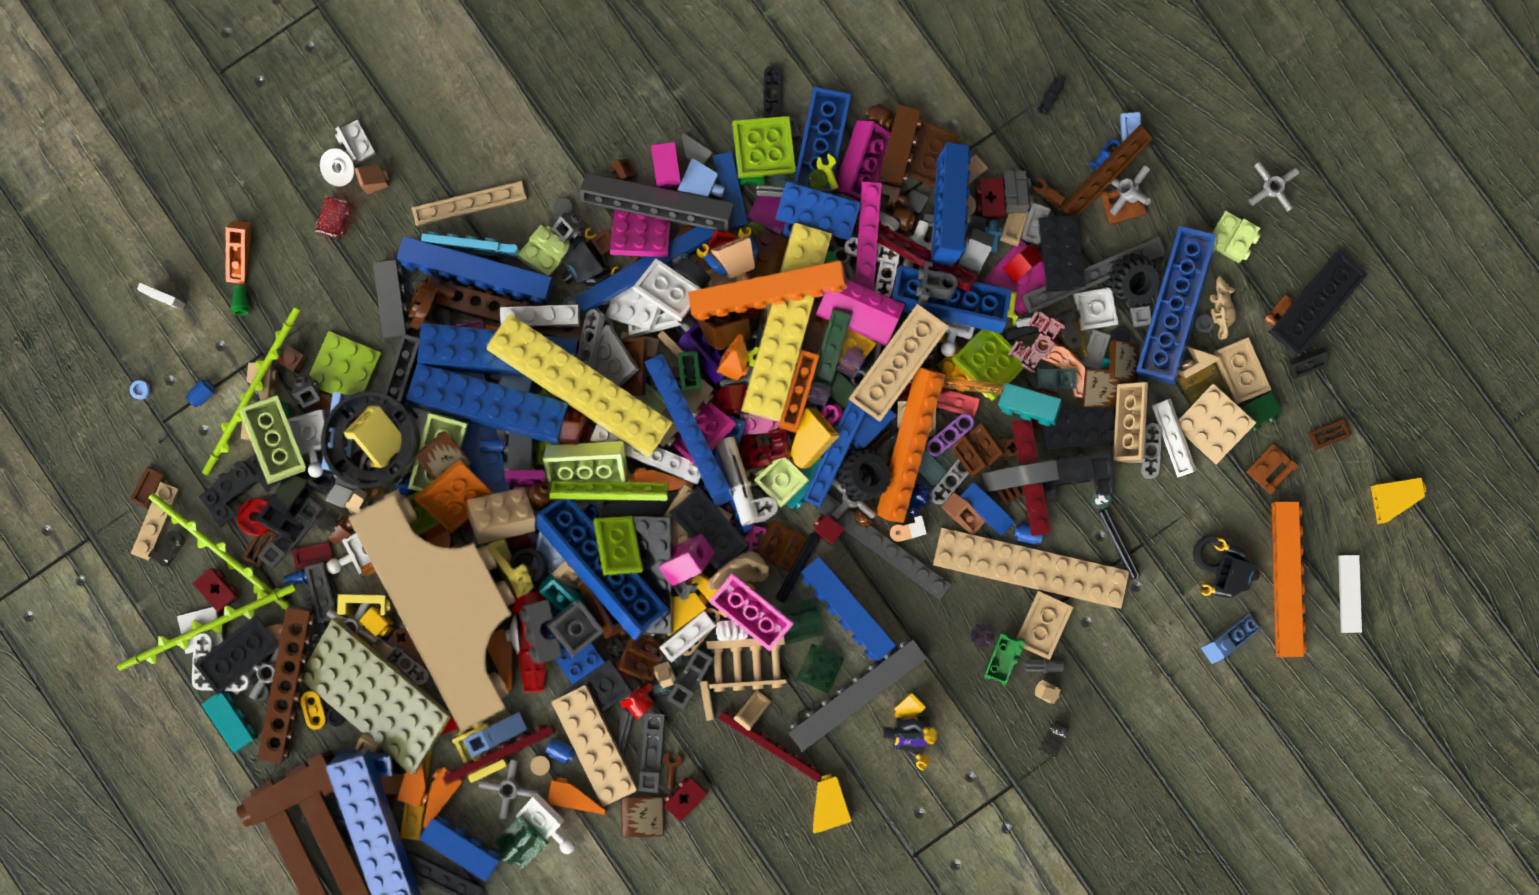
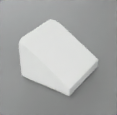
M335 483L326 501L345 509L346 501L353 491Z

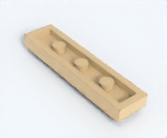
M160 482L156 495L167 504H171L173 508L180 489ZM154 502L151 503L131 551V554L148 561L152 559L169 518V515L166 512L164 513Z

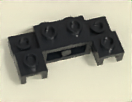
M1077 454L1075 458L1067 459V456L1057 457L1060 479L1042 483L1046 503L1058 502L1057 486L1094 482L1096 496L1115 494L1111 454L1091 456Z
M256 454L246 461H238L231 466L232 470L215 478L216 482L212 484L213 486L199 496L219 527L225 526L224 523L232 517H237V514L229 504L256 484L260 483L265 491L270 492L273 486L279 482L281 483L282 480L271 484L267 483Z
M303 459L306 467L305 471L284 478L256 519L260 525L276 532L278 536L293 543L304 528L302 523L294 518L312 491L315 490L326 496L336 481L332 474L324 470L320 477L314 478L308 473L310 462Z

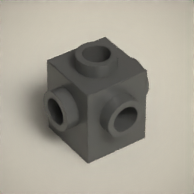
M575 211L564 212L557 218V222L552 227V230L563 242L580 237L583 234L582 229L586 226V223Z
M309 374L301 376L292 382L293 390L291 394L294 400L299 401L303 408L320 400L319 390L321 388L317 380H312Z

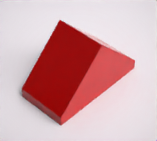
M1030 245L1017 254L1002 269L1015 283L1042 261V256L1033 245Z

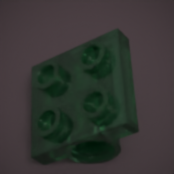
M814 597L776 607L794 622L784 634L786 645L824 635Z
M812 643L796 679L829 694L844 658Z
M523 815L494 841L500 848L499 853L502 859L508 864L515 863L520 870L549 843Z

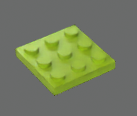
M789 116L736 120L732 122L738 178L796 173Z
M983 329L951 359L991 400L1000 394L1005 383L1009 384L1024 368L1021 365V360L1013 355H1008L1012 346L999 333Z
M328 331L309 375L312 380H317L322 391L332 395L333 392L344 395L366 392L382 353Z

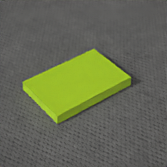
M633 517L595 518L593 522L603 575L642 572L643 568Z

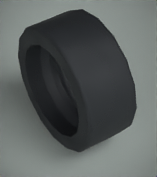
M681 258L673 269L701 289H704L711 280L710 275L687 258Z
M1220 536L1203 537L1194 546V562L1204 571H1218L1220 563L1217 565L1205 563L1202 559L1201 551L1207 543L1213 542L1221 546L1222 541L1216 539Z
M522 548L512 556L509 565L512 569H516L525 556H535L539 562V569L537 574L530 579L533 585H536L547 576L549 570L548 560L541 551L532 548Z

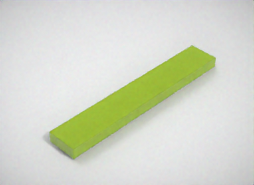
M552 481L550 499L667 500L669 484L654 482Z

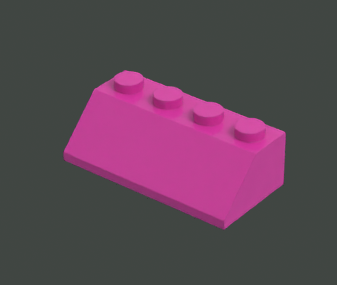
M857 120L836 179L839 188L833 190L834 192L845 194L860 201L862 182L881 183L879 178L891 135L889 131L873 121Z
M846 279L847 288L843 289L842 292H826L816 315L829 320L833 308L852 313L848 329L886 346L905 305Z
M734 573L729 576L709 601L769 651L794 623Z

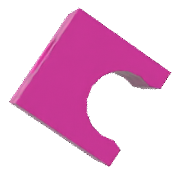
M675 142L651 145L657 188L667 190L678 188L681 180Z
M701 533L674 546L673 557L662 562L659 565V569L669 583L674 586L702 573L715 552Z

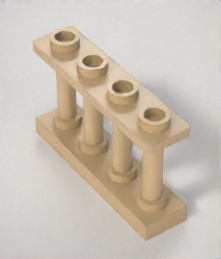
M784 637L771 649L773 680L762 681L760 650H762L763 645L757 640L708 641L707 649H711V653L714 654L715 684H709V688H714V692L725 691V687H733V691L745 690V686H752V689H764V685L771 684L772 688H783V684L787 683V679L781 680L779 649H781V645L785 644ZM742 647H750V650H752L754 681L742 682L740 652ZM723 648H731V652H733L735 683H723L721 658Z

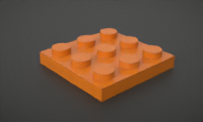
M459 459L414 498L416 502L452 533L469 519L467 515V500L495 493Z

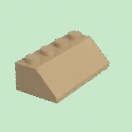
M1147 382L1117 384L1113 461L1125 463H1143Z

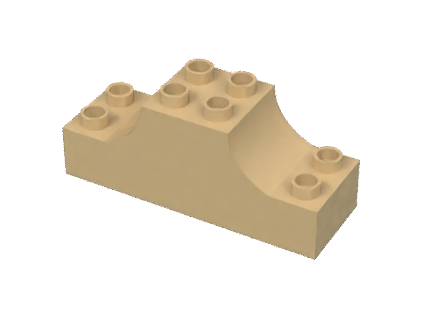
M392 495L349 517L348 519L460 730L464 731L504 709L500 699L509 695V692L499 674L494 671L487 675L484 663L485 651L490 635L495 627L504 618L511 615L506 606L514 603L515 600L505 581L493 582L488 571L497 566L488 548L481 546L476 549L474 544H467L458 548L445 549L421 540L411 531L408 525L409 522L417 519L407 498L396 502Z

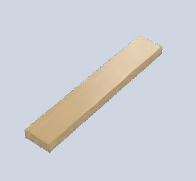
M518 181L412 207L415 224L418 227L526 201L527 197L523 181Z

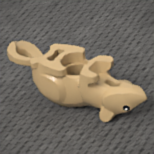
M1219 276L1216 280L1217 296L1211 295L1210 300L1215 303V308L1211 309L1212 319L1214 323L1220 325L1218 338L1223 340L1227 338L1228 328L1236 319V310L1231 301V293H1234L1235 289L1231 288Z

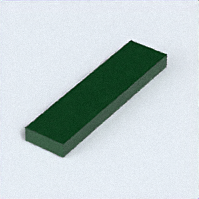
M835 308L832 309L812 383L827 388L832 387L852 313Z

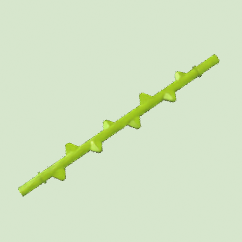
M294 306L286 322L283 323L282 329L275 332L276 340L265 360L256 361L255 364L258 372L247 392L241 393V403L230 422L221 423L223 435L213 453L210 454V458L202 471L203 474L209 476L215 463L220 459V454L230 452L227 442L238 422H243L240 408L248 406L256 391H263L265 389L262 379L272 361L279 358L278 351L290 329L293 328L292 326L301 309Z
M154 492L149 496V499L159 506L164 513L166 512L171 516L173 524H181L198 538V548L209 547L227 562L229 570L236 569L252 582L255 594H258L259 590H263L269 595L273 591L282 589H271L253 574L252 567H244L226 552L225 542L216 544L197 528L196 521L189 522L173 509L171 504H167ZM282 597L279 600H274L282 607L281 609L286 610V607L290 605L289 601Z
M291 584L278 591H273L269 595L263 590H259L256 601L236 610L227 605L224 608L223 616L203 625L193 620L190 631L169 640L161 635L158 637L157 646L118 663L117 668L121 671L134 664H140L143 660L155 664L158 653L176 645L186 650L188 649L189 639L209 630L221 634L224 623L242 615L252 619L255 609L296 591V587L294 584Z

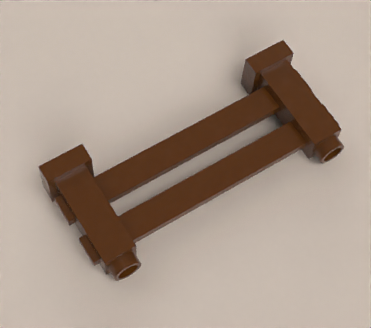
M332 750L320 753L307 760L308 763L305 762L285 772L286 779L274 784L273 780H270L250 791L252 796L243 800V804L237 806L238 817L245 827L265 822L300 895H328L287 811L297 804L300 805L342 894L371 895L324 798L325 795L335 792L326 768L335 758Z

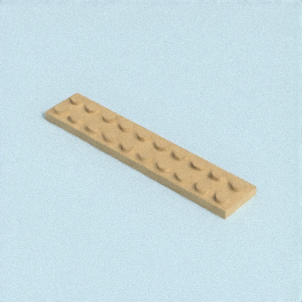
M945 528L940 530L933 566L1119 609L1122 608L1129 575L1128 570Z

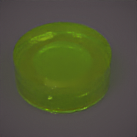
M822 170L813 171L809 176L810 186L812 188L826 187L828 183L827 174Z

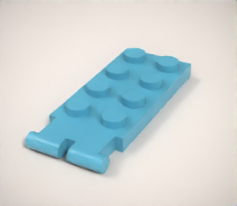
M429 231L428 234H422L421 238L422 242L462 253L518 259L517 254L520 252L515 244H502L496 242V239L485 238V241L477 240V237L466 236V239L458 238L456 234L439 236V233Z

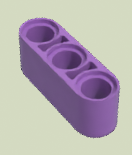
M962 414L926 444L927 454L931 457H937L973 427V418L968 414ZM960 419L968 420L969 427L962 428L959 424ZM946 431L954 433L953 440L949 441L945 438L944 434ZM937 443L940 446L939 452H932L930 444Z

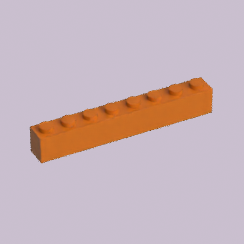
M841 261L690 291L688 295L691 315L698 320L709 319V316H726L728 312L732 311L741 313L747 311V308L761 309L766 307L767 304L772 303L780 305L784 304L786 300L800 301L806 296L820 297L826 292L839 293L847 288L844 265Z
M920 367L914 375L889 465L891 467L889 473L892 474V478L889 479L891 483L890 486L886 487V492L882 493L876 511L878 516L888 521L904 523L945 378V374L933 369Z
M1299 502L1271 503L1276 657H1304L1306 642L1303 641V634L1306 632V625L1303 622L1305 604L1302 603V595H1304L1305 588L1301 582L1304 566L1301 564L1303 545H1300V537L1303 535V528L1300 525L1302 507L1299 506Z

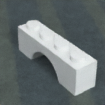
M578 305L500 307L501 325L510 313L529 327H580V308Z

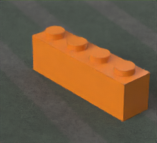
M803 350L800 351L778 425L779 428L797 433L819 355Z

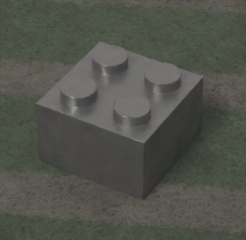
M577 599L546 623L547 627L571 656H575L604 632Z

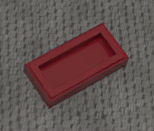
M331 542L292 549L296 569L321 562L326 563L330 559H334Z

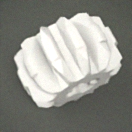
M732 620L719 621L717 623L716 634L720 641L740 640L748 637V633Z

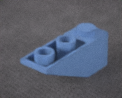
M1249 613L1215 636L1201 649L1213 664L1226 658L1261 628Z
M518 712L463 740L473 757L526 731L527 727Z

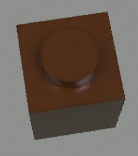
M287 345L277 362L299 374L308 358Z

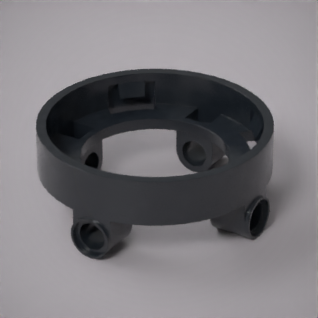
M360 392L350 395L340 401L330 411L323 424L321 450L324 460L329 469L339 479L353 486L365 489H379L394 483L401 485L411 478L412 472L410 469L415 463V454L419 450L420 433L416 422L419 417L408 404L404 405L400 401L382 393ZM368 397L370 400H380V397L386 399V404L368 402ZM369 406H379L385 414L390 416L398 425L402 439L401 448L396 459L387 467L377 471H365L358 468L346 455L344 449V432L349 424L351 425ZM331 428H336L334 434V448H329L328 442L330 443ZM359 478L365 479V480H378V481H377L376 483H371V481H360V482H359Z

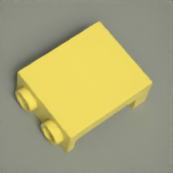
M369 406L344 432L348 439H355L372 460L370 465L372 467H385L390 462V458L398 453L401 448L402 439L400 431L379 406Z
M496 540L486 546L497 566L494 569L516 597L519 598L527 594L534 587L524 564L516 569L510 567L509 564L512 556L505 540Z
M338 595L337 614L353 615V603L381 604V615H391V612H394L395 609L390 597L386 595Z
M480 722L474 725V730L468 733L464 730L455 734L456 738L452 742L453 744L455 743L463 763L471 759L475 762L481 759L480 755L488 751L494 753L499 750L498 747L500 745L498 744L472 757L463 740L490 727V723L484 724V722ZM504 758L468 775L470 783L508 766V762Z

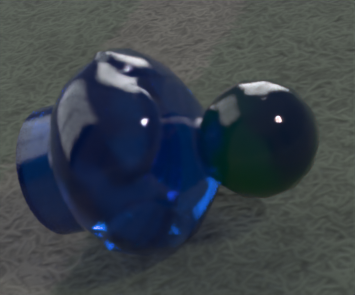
M925 485L914 486L910 505L907 509L910 516L915 517L919 515V506L930 505L932 496L929 493V487Z

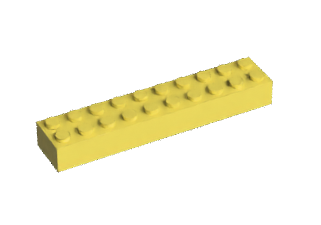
M794 223L779 273L824 264L832 234ZM812 295L806 296L800 301H793L791 299L786 300L784 304L774 305L772 303L770 305L741 408L742 412L777 422L781 420L814 301Z
M510 313L487 345L489 352L648 458H650L673 423Z

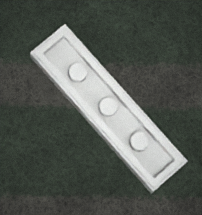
M1171 399L1152 405L1177 477L1197 471Z
M1359 555L1338 556L1341 633H1362Z

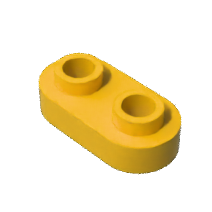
M314 691L304 693L300 702L306 724L311 729H321L327 722L322 699ZM311 697L315 699L313 705L309 703ZM315 716L320 717L319 723L314 721Z

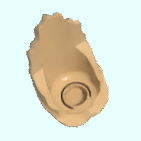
M746 552L737 556L718 570L709 579L707 586L710 590H718L732 573L745 583L765 581L769 576V567L758 553Z

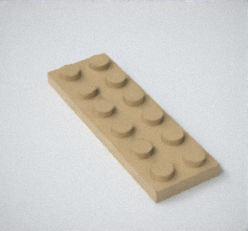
M917 304L849 397V400L881 422L949 326Z
M586 684L552 701V705L602 807L637 791L638 787L588 685Z

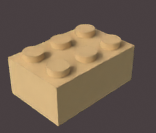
M524 487L467 500V515L478 545L535 531V516Z

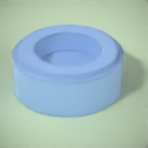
M136 380L131 384L130 393L134 398L143 400L150 395L151 388L147 382Z

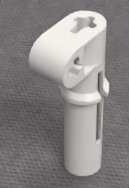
M735 437L722 439L718 443L717 448L741 525L744 526L768 520L777 512L778 505L776 501L770 497L754 500L750 488L752 484L748 482ZM763 507L764 510L758 514V511Z

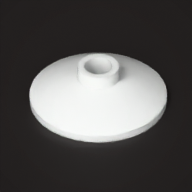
M334 148L323 154L320 160V170L327 182L334 186H344L353 179L355 167L348 153Z
M514 615L510 630H506L507 642L511 641L514 650L519 654L517 616Z

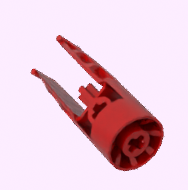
M528 592L519 598L512 593L515 600L511 604L512 614H520V611H522L521 606L547 599L540 592ZM521 620V633H518V644L524 693L544 692L546 662L535 664L534 660H531L529 655L530 643L526 640L524 633L526 626L525 622ZM540 627V633H541L542 637L546 639V637H545V631H544V632H541V627Z

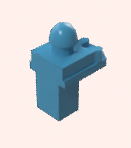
M990 220L988 223L989 228L985 227L984 232L995 236L989 254H996L998 239L1002 236V228L996 229L998 226L997 222Z

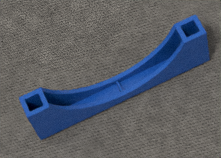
M663 354L645 361L649 375L663 399L714 505L718 507L732 500L731 490Z

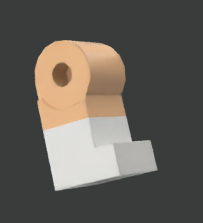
M922 515L914 517L915 523L893 526L890 530L891 539L901 542L926 535Z

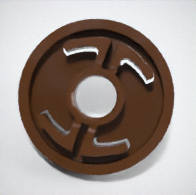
M432 273L427 276L425 281L421 280L415 291L416 296L413 295L408 311H410L408 326L418 330L421 327V323L440 325L441 322L426 317L434 296L437 292L452 299L456 288L442 283L440 277Z

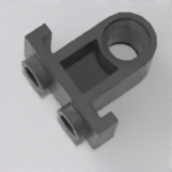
M925 261L923 268H919L918 279L921 280V284L917 286L916 296H919L918 304L926 305L929 297L943 300L952 298L958 285L957 278L949 273L931 271L933 262Z

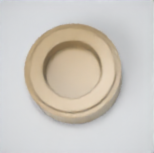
M545 756L535 757L530 765L532 772L539 776L546 774L551 766L549 759Z

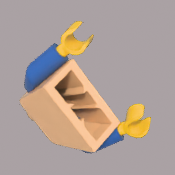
M747 227L745 230L747 234H744L742 229H740L738 239L711 249V253L708 252V245L703 244V248L706 251L701 252L697 248V255L704 258L709 266L721 276L727 278L736 277L737 282L748 280L746 272L755 268L754 263L757 259L758 247L753 237L750 236L751 228Z

